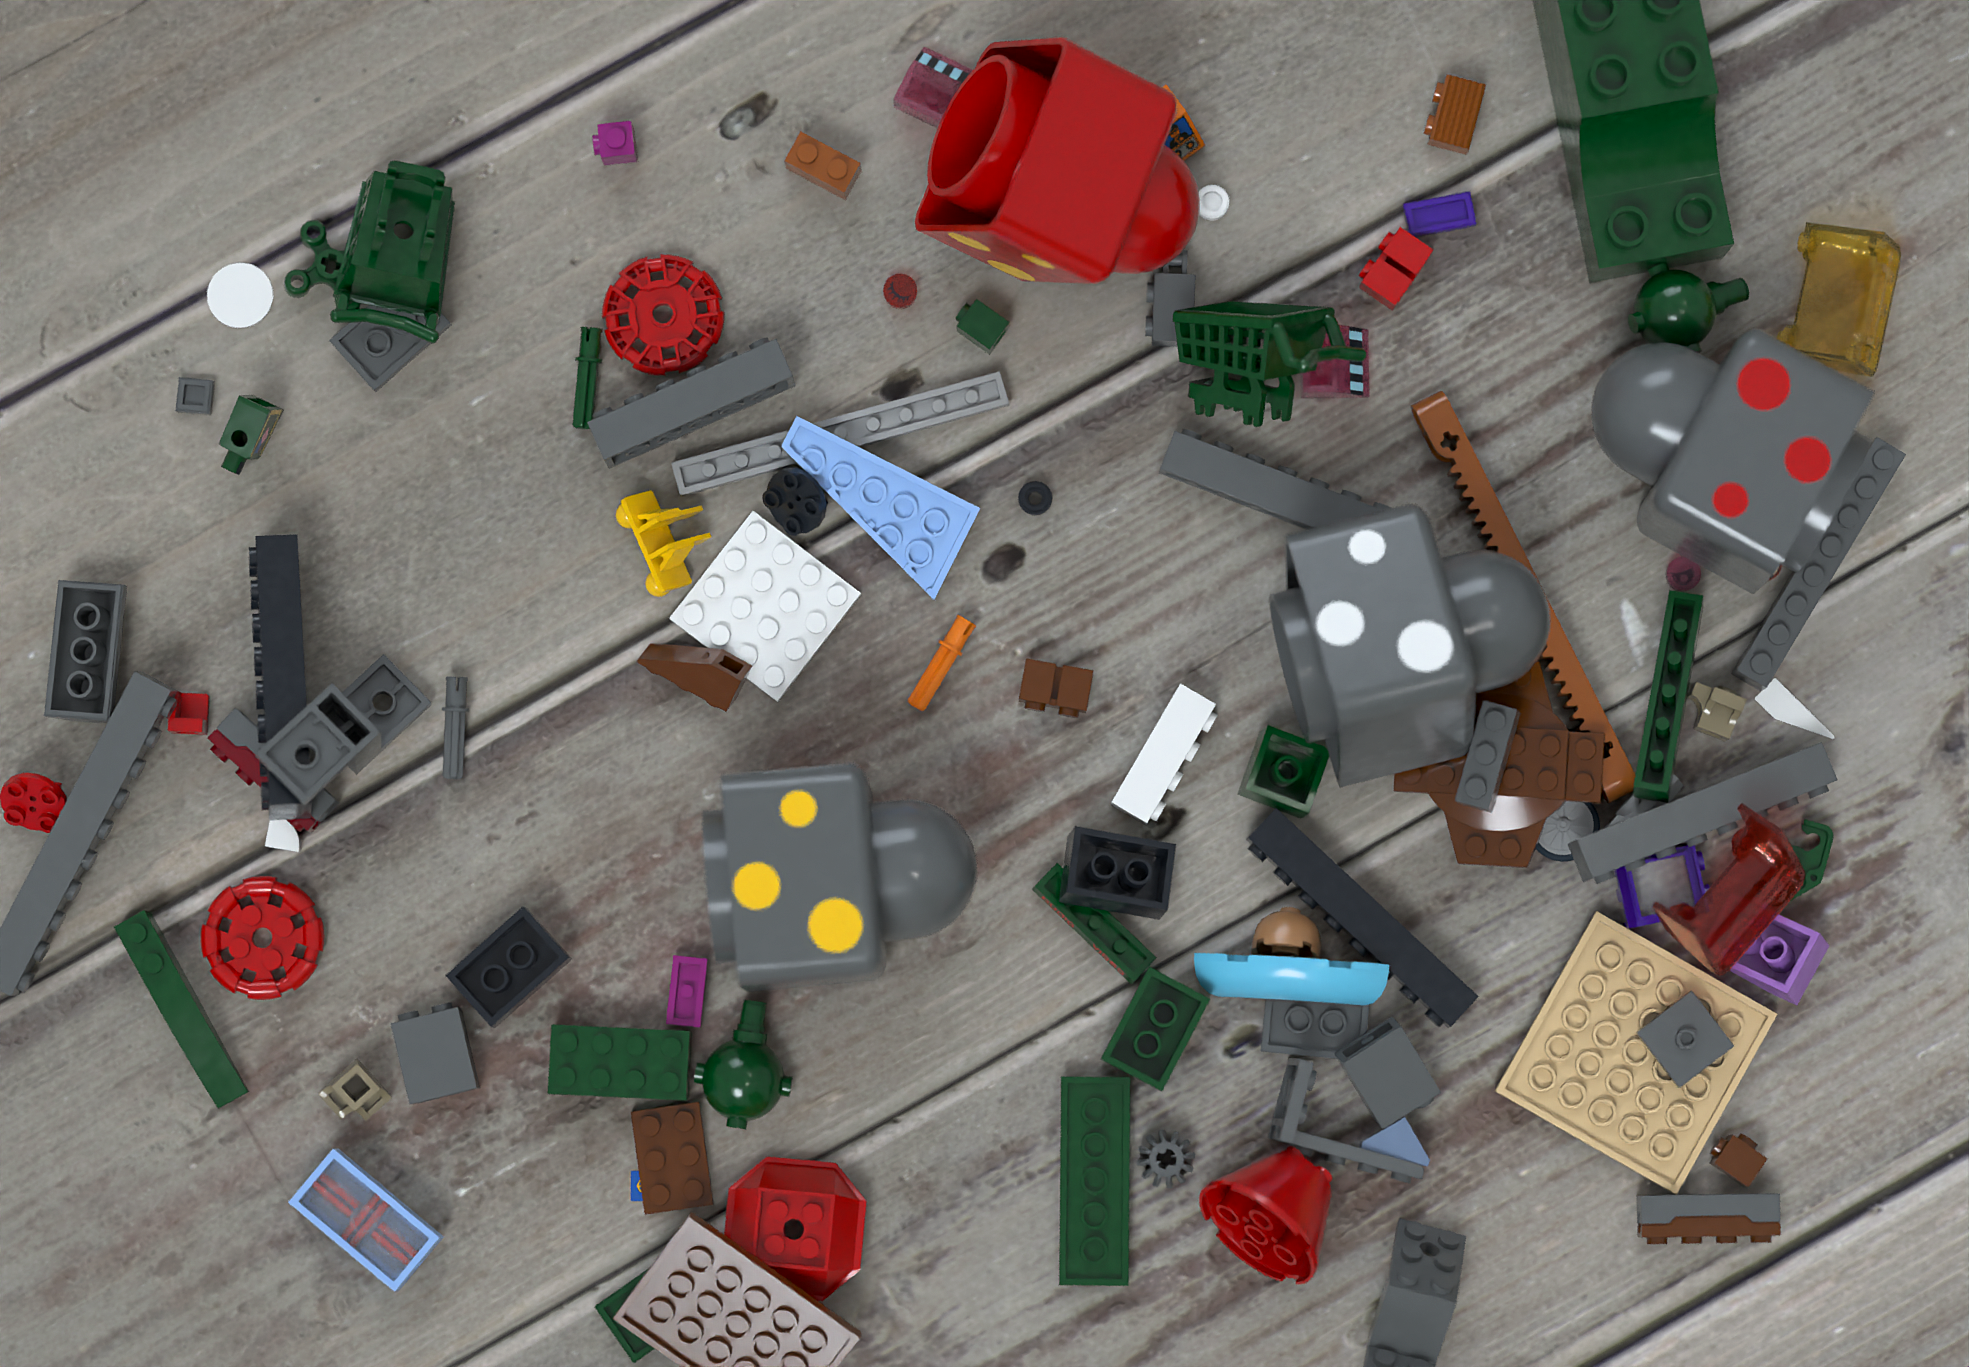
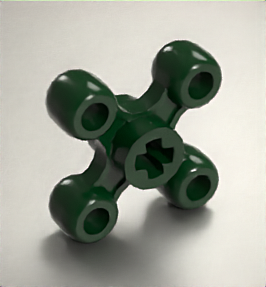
M317 220L307 221L300 229V239L304 246L312 250L315 260L308 269H295L285 276L284 289L293 298L304 297L317 284L328 285L334 291L345 251H338L329 246L327 231L321 222ZM314 230L320 235L317 238H310L307 234ZM329 261H334L338 271L334 269L332 274L325 272L326 266L323 264L328 265ZM294 280H300L303 282V286L295 288L291 283ZM353 302L348 305V309L360 308L361 303Z

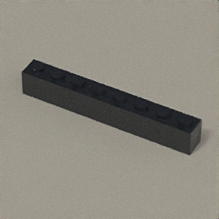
M1277 808L1247 838V841L1251 844L1247 849L1262 863L1265 859L1276 867L1273 871L1274 875L1286 886L1292 882L1302 892L1298 897L1312 910L1318 906L1326 914L1323 920L1337 933L1341 930L1346 932L1352 938L1349 944L1363 957L1368 953L1377 961V964H1388L1389 974L1387 980L1394 977L1402 985L1399 991L1410 1002L1415 1004L1417 1001H1420L1428 1009L1424 1014L1436 1026L1440 1028L1444 1024L1447 1028L1451 1027L1479 997Z

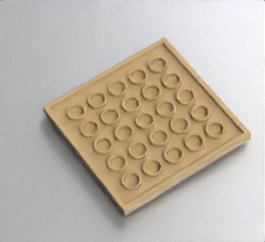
M1596 911L1494 1091L1677 1195L1777 1014ZM1693 991L1734 1047L1678 1088L1636 1032L1687 993Z

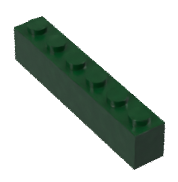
M1669 590L1633 786L1635 798L1665 803L1669 801L1704 608L1703 595Z

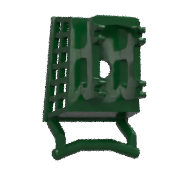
M395 160L390 161L386 173L373 171L368 179L362 182L333 297L337 300L336 309L330 313L332 322H368L404 330L432 344L438 341L439 333L436 331L441 317L455 206L452 187L444 186L446 179L444 172ZM400 223L407 224L412 228L413 235L408 239H401L395 235L394 227ZM350 301L423 316L426 323L423 325L406 316L368 308L348 309Z
M1226 301L1179 309L1173 312L1179 362L1214 369V377L1189 382L1188 397L1194 399L1196 415H1202L1205 411L1206 417H1212L1215 413L1216 404L1223 405L1225 410L1232 407L1235 412L1242 410L1244 425H1251L1253 423L1254 427L1262 426L1265 403H1270L1271 417L1273 420L1281 417L1282 422L1289 421L1291 419L1295 383L1291 375L1316 371L1318 362L1333 359L1361 362L1366 358V351L1363 348L1346 346L1339 324L1334 317L1335 310L1333 307ZM1327 332L1331 346L1322 347ZM1261 339H1264L1263 347H1260ZM1229 373L1241 375L1242 377L1239 380L1229 378L1228 376ZM1278 378L1279 386L1265 385L1263 380Z

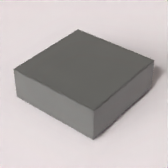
M179 377L175 411L178 413L211 415L215 382L213 380Z

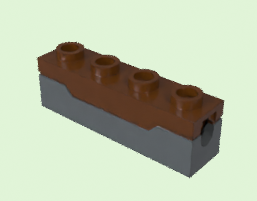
M1780 1194L1636 1195L1637 1237L1647 1238V1244H1668L1667 1237H1681V1244H1701L1702 1237H1716V1243H1737V1236H1750L1751 1243L1772 1242L1771 1236H1781Z

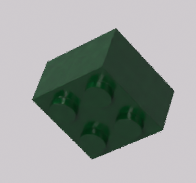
M1267 725L1258 734L1238 795L1271 808H1277L1279 811L1297 818H1303L1310 813L1329 759L1327 747L1314 742L1307 743L1301 737Z

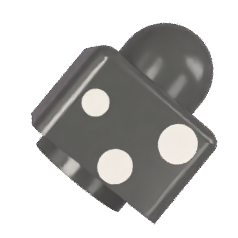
M1407 504L1284 536L1286 590L1269 595V607L1275 641L1290 700L1302 735L1307 743L1325 739L1339 787L1377 779L1466 755L1469 752L1473 739L1476 693L1499 688L1519 679L1532 668L1545 648L1550 631V609L1545 592L1537 578L1520 562L1507 555L1493 551L1474 550L1441 558L1429 517L1422 508L1415 504Z

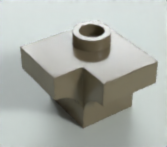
M1695 682L1691 685L1687 698L1694 702L1698 712L1693 729L1724 742L1729 740L1747 699L1737 696L1738 693L1727 687L1711 688Z
M358 1058L318 1092V1095L341 1120L350 1112L356 1111L366 1121L392 1098Z

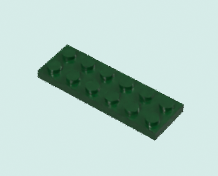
M1061 1076L1059 1285L1129 1286L1130 1077Z

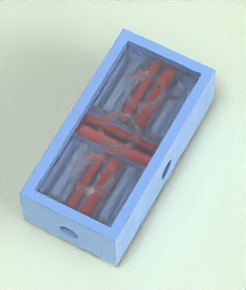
M340 1149L331 1150L288 1202L394 1292L399 1291L444 1238V1236Z

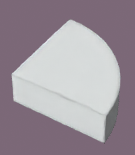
M270 820L265 846L300 853L301 842L296 829L287 820Z

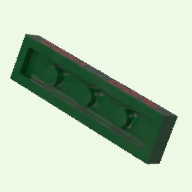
M1056 863L1032 890L1132 984L1157 957L1108 911L1059 902L1063 868Z

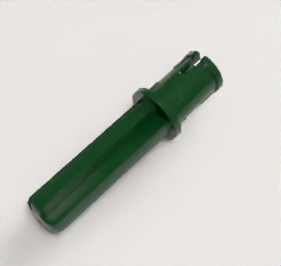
M581 327L579 357H575V361L578 362L572 425L577 429H590L587 422L593 420L598 364H602L599 354L601 333L603 332V329L590 327V329L588 327Z

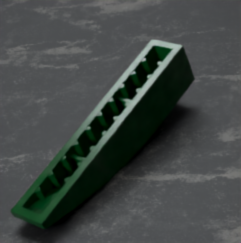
M143 910L114 926L163 1018L217 1108L219 1109L248 1093L249 1091L152 913Z

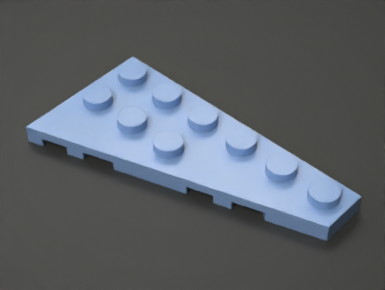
M796 416L781 447L806 472L817 480L819 485L935 599L980 508Z

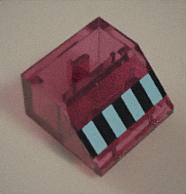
M923 47L909 67L893 99L894 108L938 128L954 94L973 70L931 49Z
M1339 325L1346 346L1365 349L1366 358L1361 362L1339 359L1318 362L1316 371L1300 374L1301 399L1369 398L1368 329ZM1327 332L1322 347L1331 346Z

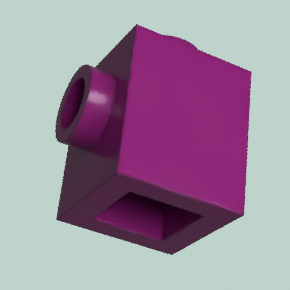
M631 121L597 124L598 134L592 135L594 155L601 156L604 166L638 162L634 127Z

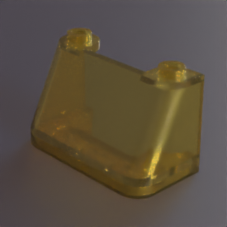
M1806 222L1805 230L1801 232L1798 239V251L1802 253L1804 260L1807 261L1795 320L1793 325H1787L1783 331H1779L1777 339L1834 370L1873 377L1880 360L1900 268V247L1882 231Z

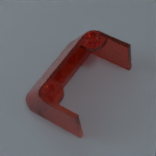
M1742 803L1737 809L1746 825L1734 834L1731 841L1732 853L1735 859L1693 907L1686 902H1682L1672 906L1670 909L1657 901L1652 905L1665 930L1707 969L1718 976H1722L1730 971L1796 895L1805 880V871L1783 829Z

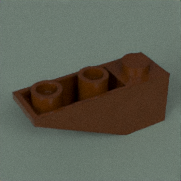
M650 643L637 660V663L646 667L651 673L666 678L675 683L680 689L695 694L704 699L709 705L720 708L727 712L738 697L752 668L751 664L723 649Z

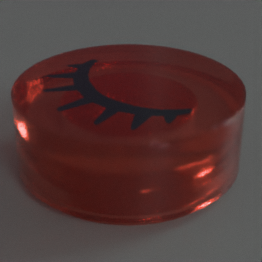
M906 274L892 275L884 284V298L893 308L905 309L910 307L917 298L915 281Z

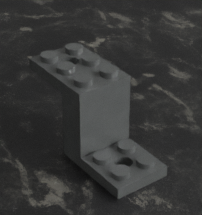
M383 654L343 692L331 683L255 755L305 806L347 766L357 775L431 706V702ZM380 694L388 695L393 701L391 708L387 711L376 710L372 703L376 696ZM304 747L311 748L316 754L315 760L309 765L298 763L295 755L299 749Z
M1399 1218L1395 1231L1389 1273L1368 1334L1363 1367L1436 1366L1457 1304L1466 1236L1453 1231L1423 1225L1416 1221ZM1423 1252H1427L1433 1256L1425 1255Z

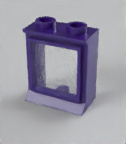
M1695 845L1691 847L1676 848V853L1659 860L1656 854L1645 857L1646 865L1627 872L1625 866L1615 869L1618 889H1616L1619 903L1622 902L1626 919L1623 926L1631 929L1709 912L1708 905L1713 904L1709 884L1703 885L1701 871L1705 870V863L1701 850L1696 851Z

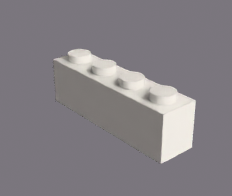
M1180 684L1112 800L1111 805L1147 825L1150 818L1157 821L1166 806V803L1161 801L1167 789L1174 792L1183 776L1178 771L1184 759L1191 762L1201 745L1195 742L1201 730L1208 733L1218 715L1212 712L1216 704Z

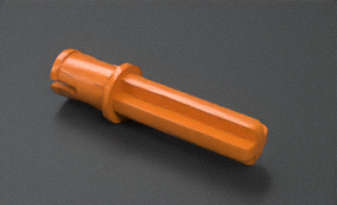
M960 615L956 616L943 641L939 640L940 647L908 698V703L920 711L926 709L958 655L962 656L961 650L976 628L975 624Z

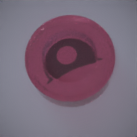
M1678 557L1667 566L1665 572L1666 581L1676 591H1689L1699 583L1701 569L1695 562L1685 557Z

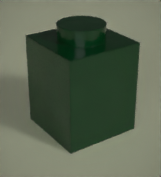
M978 299L972 305L966 303L955 318L959 322L956 326L957 332L989 355L1010 328L1009 321Z

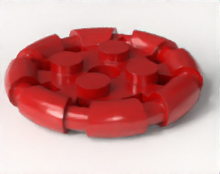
M661 254L660 258L654 259L644 257L625 267L618 274L620 277L614 286H609L602 307V318L606 320L607 327L604 333L615 354L621 360L625 358L631 362L634 369L657 376H666V372L679 371L680 374L703 362L708 357L706 353L713 344L717 345L722 334L725 312L721 311L720 307L722 296L713 278L705 270L701 272L694 267L693 261L670 254ZM663 271L664 280L651 281L650 273ZM684 277L693 282L688 291L679 285V282ZM630 285L639 289L633 300L624 294ZM696 303H706L708 313L697 315ZM662 305L670 307L673 311L672 318L666 323H658L653 318L655 309ZM629 314L630 325L620 327L619 317ZM694 330L702 335L696 345L688 340L693 335ZM638 338L643 344L647 345L642 353L633 348ZM675 347L676 357L663 359L662 349Z
M249 877L243 879V883L233 888L230 885L224 889L207 911L210 913L205 925L202 924L201 950L203 958H207L212 969L209 971L224 988L234 994L237 991L246 994L248 999H276L282 997V993L292 988L297 990L316 970L318 966L315 964L319 952H323L324 925L322 918H318L313 908L315 903L301 888L291 882L288 885L279 882L277 877ZM273 894L283 897L280 908L269 904ZM249 895L254 905L242 908L239 900ZM301 913L305 925L296 929L291 918ZM223 917L233 920L228 933L218 930ZM261 928H267L272 934V942L265 948H259L254 942V935ZM298 943L307 946L302 959L294 956ZM229 948V952L234 959L225 963L220 952ZM283 966L287 976L276 981L272 971ZM245 969L257 972L253 982L243 979Z

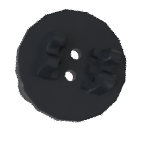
M785 468L774 474L762 497L764 505L771 511L775 520L791 536L808 533L819 527L825 518L826 506L829 504L817 480L808 472L799 468Z

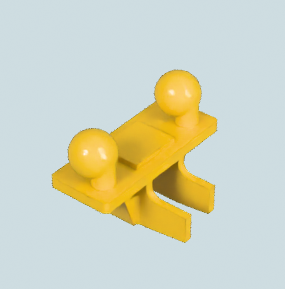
M652 490L623 498L616 510V520L622 527L632 528L651 571L645 580L647 591L653 596L662 597L671 590L685 587L692 583L684 564V559L695 545L710 539L711 534L706 533L675 542L668 525L675 521L692 517L703 511L702 506H697L684 510L679 508L661 509Z

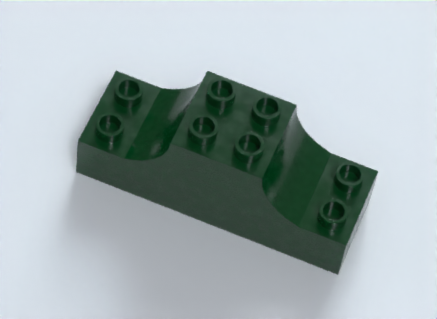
M1532 0L1589 283L1646 273L1648 269L1661 263H1667L1669 268L1723 258L1734 245V239L1717 154L1715 108L1719 92L1700 0Z

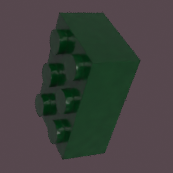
M1148 967L1100 1060L1162 1092L1210 998Z

